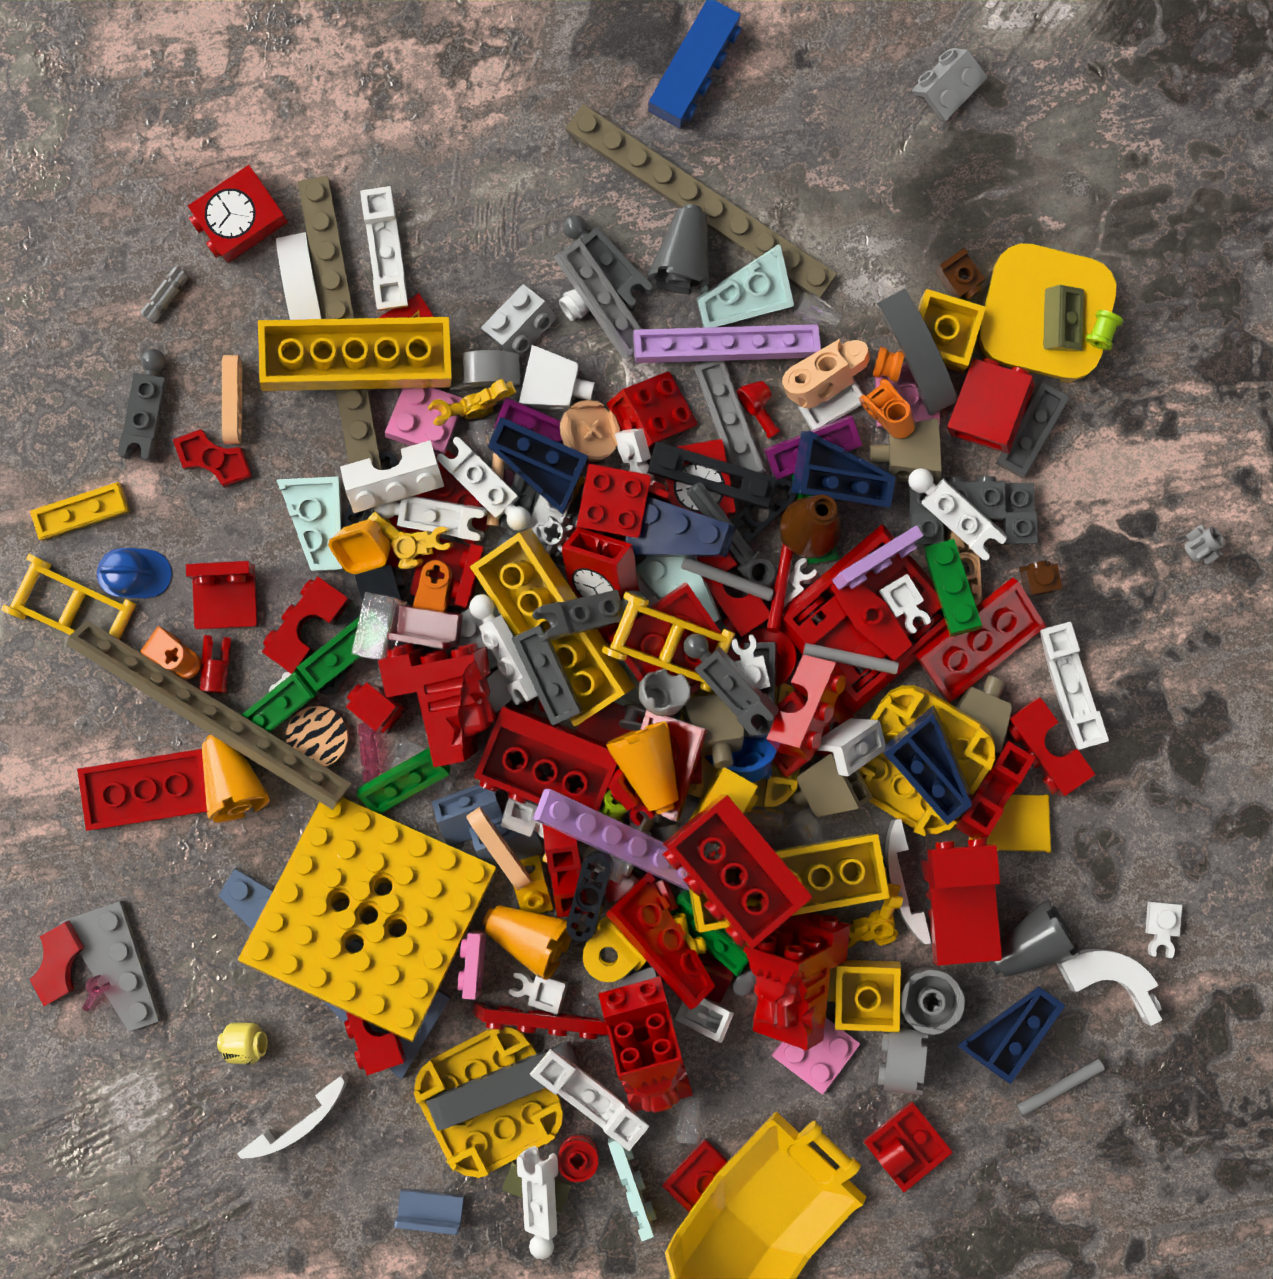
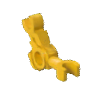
M504 379L493 383L490 388H485L478 393L465 396L458 403L448 404L444 400L436 399L427 408L429 411L438 410L441 412L442 415L437 416L433 421V424L436 426L445 424L450 417L457 415L465 416L466 419H481L493 413V406L498 401L513 396L516 390L512 381L505 384Z
M376 511L368 518L376 521L381 527L382 533L392 541L390 545L393 547L395 555L400 558L399 568L411 569L422 565L423 560H415V558L420 554L422 556L433 554L432 548L449 550L453 547V543L442 544L439 541L441 533L448 532L449 527H437L432 533L424 531L409 534L403 531L399 532L389 519H384Z
M888 883L890 898L884 899L881 910L872 912L868 918L863 917L853 920V924H850L848 948L860 940L866 942L873 939L879 946L896 940L898 931L894 929L893 912L895 908L899 909L903 902V897L898 896L901 889L900 885Z

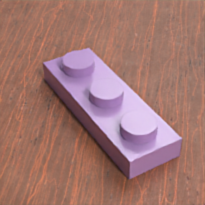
M916 525L846 568L832 581L838 590L847 585L852 590L867 580L865 574L874 569L878 574L893 564L890 560L892 557L899 554L903 558L916 550L918 547L915 543L924 535Z

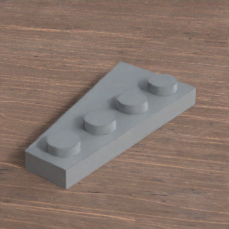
M123 901L60 922L62 924L70 920L84 946V949L79 954L128 1032L161 1021Z

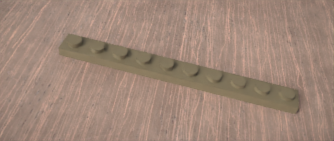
M581 105L565 128L568 134L677 207L683 208L685 204H694L701 207L702 212L707 215L708 228L753 258L757 259L779 244L782 249L789 282L817 301L821 299L836 277L837 273L586 105Z
M327 175L298 181L322 319H355L330 179ZM368 389L336 390L349 464L370 458L374 468L383 470Z
M88 620L69 636L67 646L333 810L349 791L352 783Z

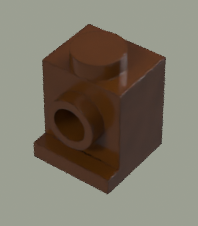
M965 248L941 263L935 272L952 297L959 299L965 297L968 301L983 290L980 285H982L985 278L968 256V251ZM964 271L969 279H961L958 273Z
M1045 560L1019 567L1022 586L1028 597L1053 593L1062 589L1058 564L1051 565L1050 561L1047 562Z

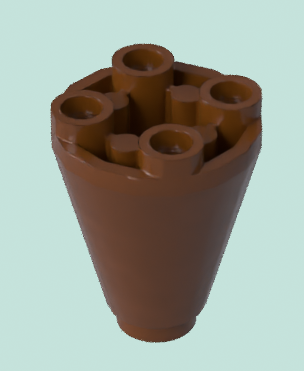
M821 494L799 498L789 504L781 516L779 527L781 542L798 556L819 559L832 551L840 540L842 531L838 506L834 499L828 495Z

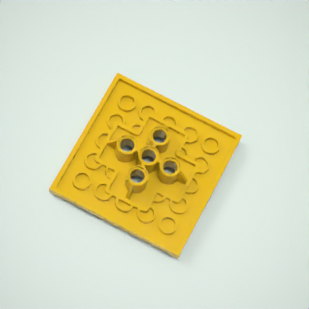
M342 798L333 810L319 802L237 960L250 968L413 1042L496 872V866L345 798ZM388 883L392 885V890L389 894L381 896L375 892L378 885ZM340 898L350 901L349 906L345 910L337 911L333 909L335 901ZM374 911L378 914V918L374 923L365 924L361 921L364 913ZM396 924H403L407 927L406 933L401 937L390 935L391 928ZM359 939L363 941L364 946L361 951L352 953L347 950L348 944L352 940Z

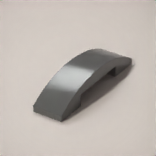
M902 289L877 302L876 304L889 331L893 332L918 385L916 389L928 414L931 416L956 403L957 396L943 359L921 314L906 289Z

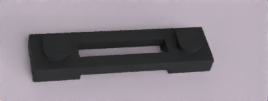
M658 441L655 443L647 471L648 474L691 486L701 482L710 492L737 499V501L767 509L776 481V477ZM686 461L742 478L740 489L682 472L683 463Z

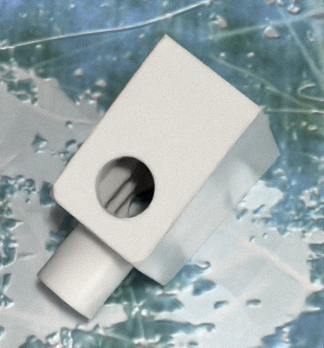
M532 345L519 403L534 410L567 411L572 406L573 397L585 400L592 399L595 382L578 379L580 370L578 363Z

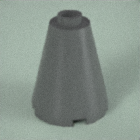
M685 204L683 208L676 210L648 272V280L650 282L652 279L657 280L656 286L658 288L679 294H689L690 289H698V294L708 291L707 215L702 212L701 207L694 204Z
M1048 899L1038 905L1000 940L1002 960L989 961L996 974L1002 973L1005 977L1070 960L1081 953L1078 946H1073L1070 938L1073 936L1056 907H1052L1051 901Z

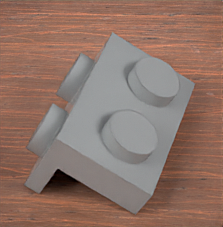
M952 48L945 51L939 57V63L932 70L925 72L919 77L918 84L912 89V92L915 96L924 97L940 120H947L988 77L969 50Z
M522 284L481 329L505 351L518 353L520 357L550 327L557 316L545 300Z

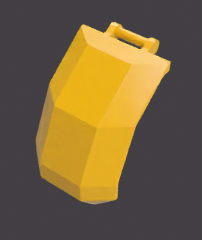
M777 1111L774 1112L716 1174L673 1235L665 1252L670 1279H796L811 1256L853 1211L864 1205L866 1196L848 1180L859 1171L861 1164L854 1157L849 1158L822 1132L823 1128L816 1121H812L801 1132H798ZM814 1141L840 1168L836 1170L809 1143Z

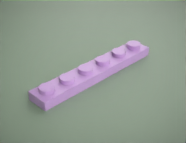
M818 324L634 330L635 363L807 358L821 350Z
M544 789L533 820L676 886L689 890V887L683 881L687 876L681 868L678 870L673 869L662 854L666 851L662 846L664 842L556 791Z

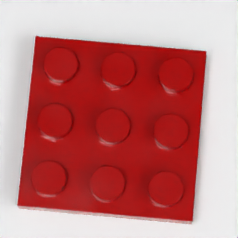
M686 582L651 606L653 609L722 634ZM641 613L635 618L625 646L659 658L673 624ZM684 629L671 663L695 671L694 669L701 663V660L686 655L684 641L691 634L698 633ZM616 631L608 636L611 643L613 641ZM706 637L709 645L708 650L713 653L718 641ZM730 646L727 655L733 661L740 660ZM627 655L625 660L639 682L642 681L647 673L664 669ZM667 670V672H668L670 675H673V676L679 675L678 673H675V672H672V671H670V670ZM686 677L691 687V695L700 689L701 682Z

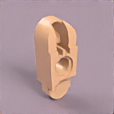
M840 339L795 364L783 376L782 384L787 397L800 407L807 409L816 407L823 401L827 402L853 384L852 377L867 367L870 360L869 349L866 343L860 340H848L841 344Z

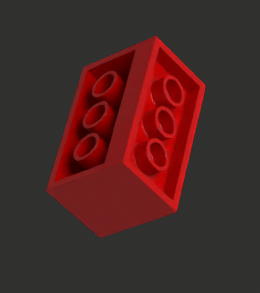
M508 703L501 707L474 778L480 780L479 786L493 792H497V789L510 792L509 798L526 804L529 800L539 804L544 789H551L599 811L618 764L609 753L607 743L558 723L552 725L550 720ZM517 751L521 752L522 757L525 759L524 762L516 764L511 756ZM551 764L554 774L544 775L540 765ZM579 775L581 781L584 782V786L579 785L578 788L572 786V781L569 780V777Z
M721 794L662 844L666 849L662 854L673 869L678 870L681 868L687 876L683 881L695 895L703 894L708 901L704 906L716 920L720 922L724 919L729 927L725 931L740 947L744 944L751 949L756 947L813 898L728 795ZM707 842L710 844L715 843L717 846L714 849L716 853L713 857L710 855L704 856L706 850L704 845ZM728 868L737 869L735 874L737 878L734 882L725 880ZM749 894H758L757 904L754 907L746 905Z

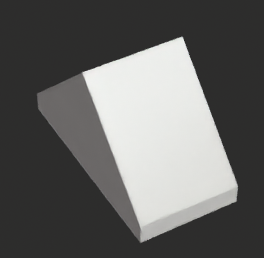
M704 998L692 1010L682 1001L675 1020L722 1043L734 1012L731 1008Z

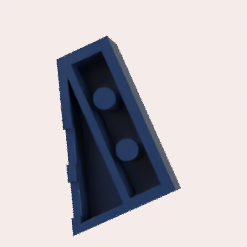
M500 417L489 441V449L560 514L564 515L588 461V455Z
M801 431L791 493L810 496L823 494L835 500L891 508L896 478L894 475L819 437L812 431Z
M647 497L640 537L626 536L624 542L633 545L634 557H727L737 527Z
M933 705L885 745L884 754L948 825L972 806V793L937 710Z
M1038 986L957 1046L1011 1085L1066 1005Z

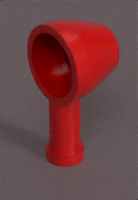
M758 381L746 384L737 390L740 403L748 413L755 415L766 432L768 439L781 431L779 427H776L764 408L772 397V393L766 383Z

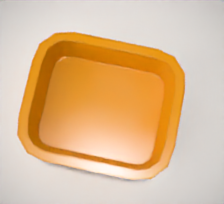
M368 519L343 527L329 540L328 546L346 572L359 574L385 565L391 549V542L382 534L379 524L374 520Z

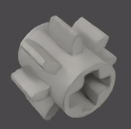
M549 516V522L544 526H539L542 537L539 540L543 545H548V553L555 555L558 550L562 553L561 547L577 527L568 525L570 519L561 516L558 521L556 518ZM557 533H561L560 537L556 538Z
M1201 524L1186 535L1189 541L1185 543V549L1190 558L1195 562L1204 560L1206 565L1224 554L1220 548L1225 546V540L1215 527L1211 526L1206 529Z

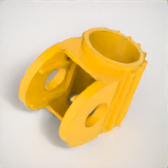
M607 915L599 921L597 930L587 940L583 950V963L586 970L592 977L603 982L618 981L632 969L637 972L647 961ZM605 947H612L617 951L618 957L613 962H605L600 956V951Z

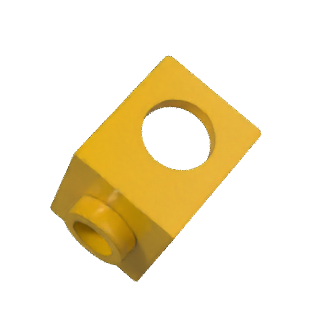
M535 855L520 860L523 866L530 865L535 867V870L529 874L532 882L520 890L514 887L520 909L533 913L553 910L540 856Z

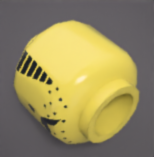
M232 1022L227 1025L217 1041L219 1052H222L225 1061L231 1064H255L259 1061L260 1057L265 1055L268 1044L267 1035L258 1024Z

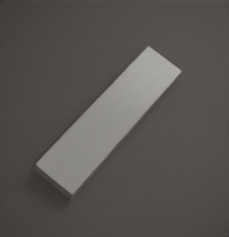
M579 238L553 258L621 357L625 360L634 354V330H641L642 328Z
M707 361L694 366V372L719 439L723 440L728 463L759 473H765V468L725 361ZM733 476L736 483L742 481V478Z

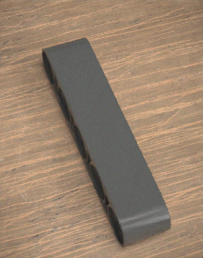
M571 1041L553 1046L427 1099L426 1103L437 1131L449 1128L546 1088L534 1079L530 1073L550 1049L581 1068Z

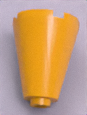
M666 721L647 725L644 729L638 731H631L606 744L609 753L648 811L655 810L656 814L659 815L675 808L673 803L678 801L679 798L669 727Z
M208 735L206 737L207 741L202 744L206 807L209 820L213 818L215 823L229 822L246 817L244 812L250 808L257 812L267 806L270 802L268 792L246 757L213 735Z
M498 905L495 909L490 908L483 919V925L486 926L485 933L537 977L544 980L551 978L558 969L561 962L557 960L562 952H567L572 939L566 929L568 920Z

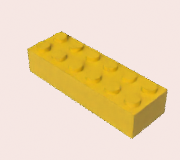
M449 317L258 320L259 379L262 391L443 388L451 386Z
M532 528L517 533L470 566L515 636L542 623L546 631L551 628L550 623L546 619L536 620L533 618L532 614L538 607L555 602L578 599ZM598 629L551 641L583 709L581 713L569 718L574 727L635 688L619 661L602 652L603 646L608 644Z
M870 833L775 850L776 854L813 897L792 916L890 898L878 834ZM728 868L725 880L734 882L737 878L735 875L737 869ZM689 888L695 926L699 933L729 927L724 919L719 922L707 910L704 904L708 900L703 894L697 896ZM749 894L746 905L754 907L757 904L758 894Z

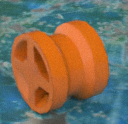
M880 346L872 376L876 378L881 376L889 377L890 381L897 383L904 360L902 351L893 353L889 352L886 347Z

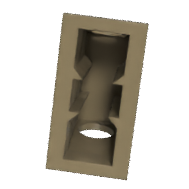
M939 419L915 422L914 431L906 438H894L888 433L887 444L870 445V463H888L889 473L896 477L895 481L908 482L910 474L916 469H927L933 475V483L937 485L940 482L942 473Z
M988 675L983 690L981 691L974 687L968 688L959 700L956 708L980 721L990 730L995 741V754H1000L1003 749L1012 704L999 699L1006 682Z
M717 694L690 698L682 707L684 721L708 729L700 756L712 755L715 768L721 769L732 766L733 758L731 752L742 750L744 727L737 721L738 717Z
M833 752L797 777L800 788L796 789L792 794L793 801L798 807L802 808L810 805L814 815L817 817L858 809L873 798L859 770L849 776L838 775Z

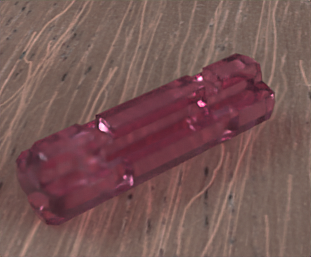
M360 723L358 725V734L362 741H359L361 765L364 766L362 775L363 782L367 783L380 776V769H377V765H379L377 740L374 739L376 732L366 723Z

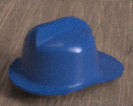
M119 548L111 550L103 556L97 568V579L102 590L111 596L124 598L156 597L165 591L172 577L171 566L167 559L159 552L149 549Z
M743 737L742 750L731 752L733 765L727 767V769L752 783L761 779H770L772 776V760L775 758L777 750L766 738ZM705 756L706 760L714 765L713 756Z

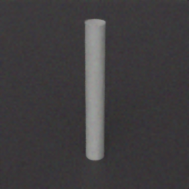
M688 557L683 559L681 569L768 601L772 596L773 589Z
M805 643L803 655L891 674H897L899 662L809 643Z
M1097 1059L1016 1106L1021 1115L1025 1116L1099 1074L1105 1068L1102 1062Z

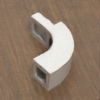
M1105 949L1080 950L1081 954L1073 959L1056 963L1070 990L1078 992L1095 982L1114 980L1126 989L1144 1023L1152 1026L1162 1021L1158 1011L1162 1010L1159 1001L1153 993L1148 994L1147 992L1159 985L1149 971L1132 958Z

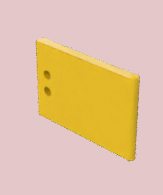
M1011 795L1004 807L1003 814L987 838V844L997 845V851L1050 853L1049 795Z

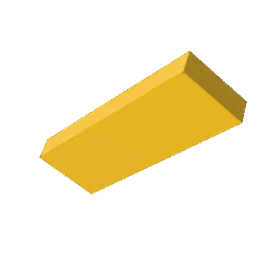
M120 482L30 510L40 541L130 512Z

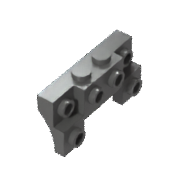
M961 476L946 478V481L993 523H1001L1003 521L1004 533L1007 536L1004 545H1036L1038 543L1034 483H1005V481H996L995 476L978 477L977 482H965V477ZM908 485L907 500L910 529L917 525L924 535L915 544L933 545L944 542L943 522L922 504V500L927 494L925 492H915Z

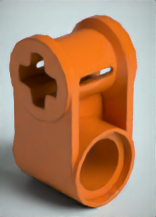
M885 378L867 396L863 394L859 397V401L866 412L873 419L877 420L894 438H906L914 431L915 421L910 405Z
M432 560L423 566L419 587L414 599V607L447 612L452 581V571L447 564L438 560ZM437 566H440V572L445 573L444 579H438L437 584H434V578L429 577L430 571H436Z
M157 626L140 651L155 663L169 671H173L184 679L194 677L201 668V659L198 654L160 626Z

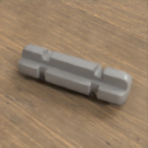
M176 266L167 275L169 279H164L150 298L152 300L151 303H146L141 310V314L153 323L162 315L160 311L162 309L165 310L180 291L178 287H183L189 276L187 273Z

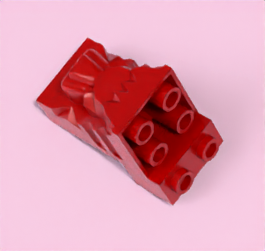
M413 643L398 645L393 649L386 650L387 656L378 660L386 698L417 692L433 766L439 767L465 762L478 752L476 734L487 729L497 719L496 712L489 699L490 687L486 676L490 675L487 646L478 648L477 643H472L451 650V654H447L446 649L429 652L427 653L428 655L425 653L424 646L414 648Z
M987 838L967 840L968 846L955 847V841L936 842V849H927L928 860H920L923 879L929 883V890L925 893L926 898L931 900V909L928 910V915L931 919L933 963L938 966L1002 960L995 884H1000L997 845L987 844Z
M812 912L789 917L753 949L744 945L743 952L746 953L752 973L756 976L754 992L758 999L755 1014L753 1015L754 1032L806 1051L823 1041L830 971L847 960L850 924L840 922L837 917L831 915L821 916Z
M661 977L598 993L617 1075L625 1089L630 1108L634 1112L644 1110L657 1113L671 1109L672 1105L677 1104L680 1099L693 1096Z

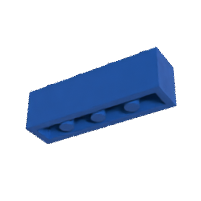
M706 0L648 101V112L679 129L684 121H691L698 107L695 105L697 98L700 94L702 96L706 95L713 81L709 77L715 68L720 70L727 57V53L724 52L729 42L734 44L742 31V27L739 26L741 14L716 0Z

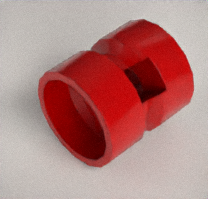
M582 1133L572 1134L561 1143L557 1157L558 1169L561 1175L567 1180L576 1183L584 1182L595 1174L599 1164V1148L590 1136Z

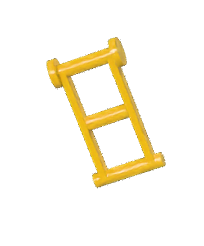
M28 554L26 559L31 561L28 571L11 605L4 604L1 609L2 611L22 620H25L28 615L71 635L75 630L70 628L85 595H89L120 610L109 631L110 635L120 640L137 605L136 603L127 599L124 600L123 604L49 570L52 564ZM40 573L74 588L58 622L25 607Z
M626 591L623 598L628 600V604L611 646L604 645L602 652L622 661H625L627 655L682 674L701 682L700 688L711 692L710 686L697 672L671 663L684 629L717 640L718 644L715 650L721 647L726 654L735 633L723 629L722 634L653 609L648 607L649 600ZM638 611L673 624L659 658L625 646Z

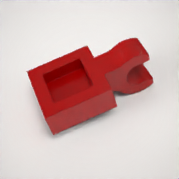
M616 770L608 785L614 799L620 802L627 811L631 809L630 818L637 826L641 825L644 819L639 811L645 812L652 819L656 811H648L622 770Z

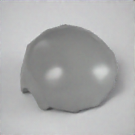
M667 669L647 673L639 683L640 702L649 712L662 717L676 714L690 699L691 687L686 677L682 674L677 676L670 675Z

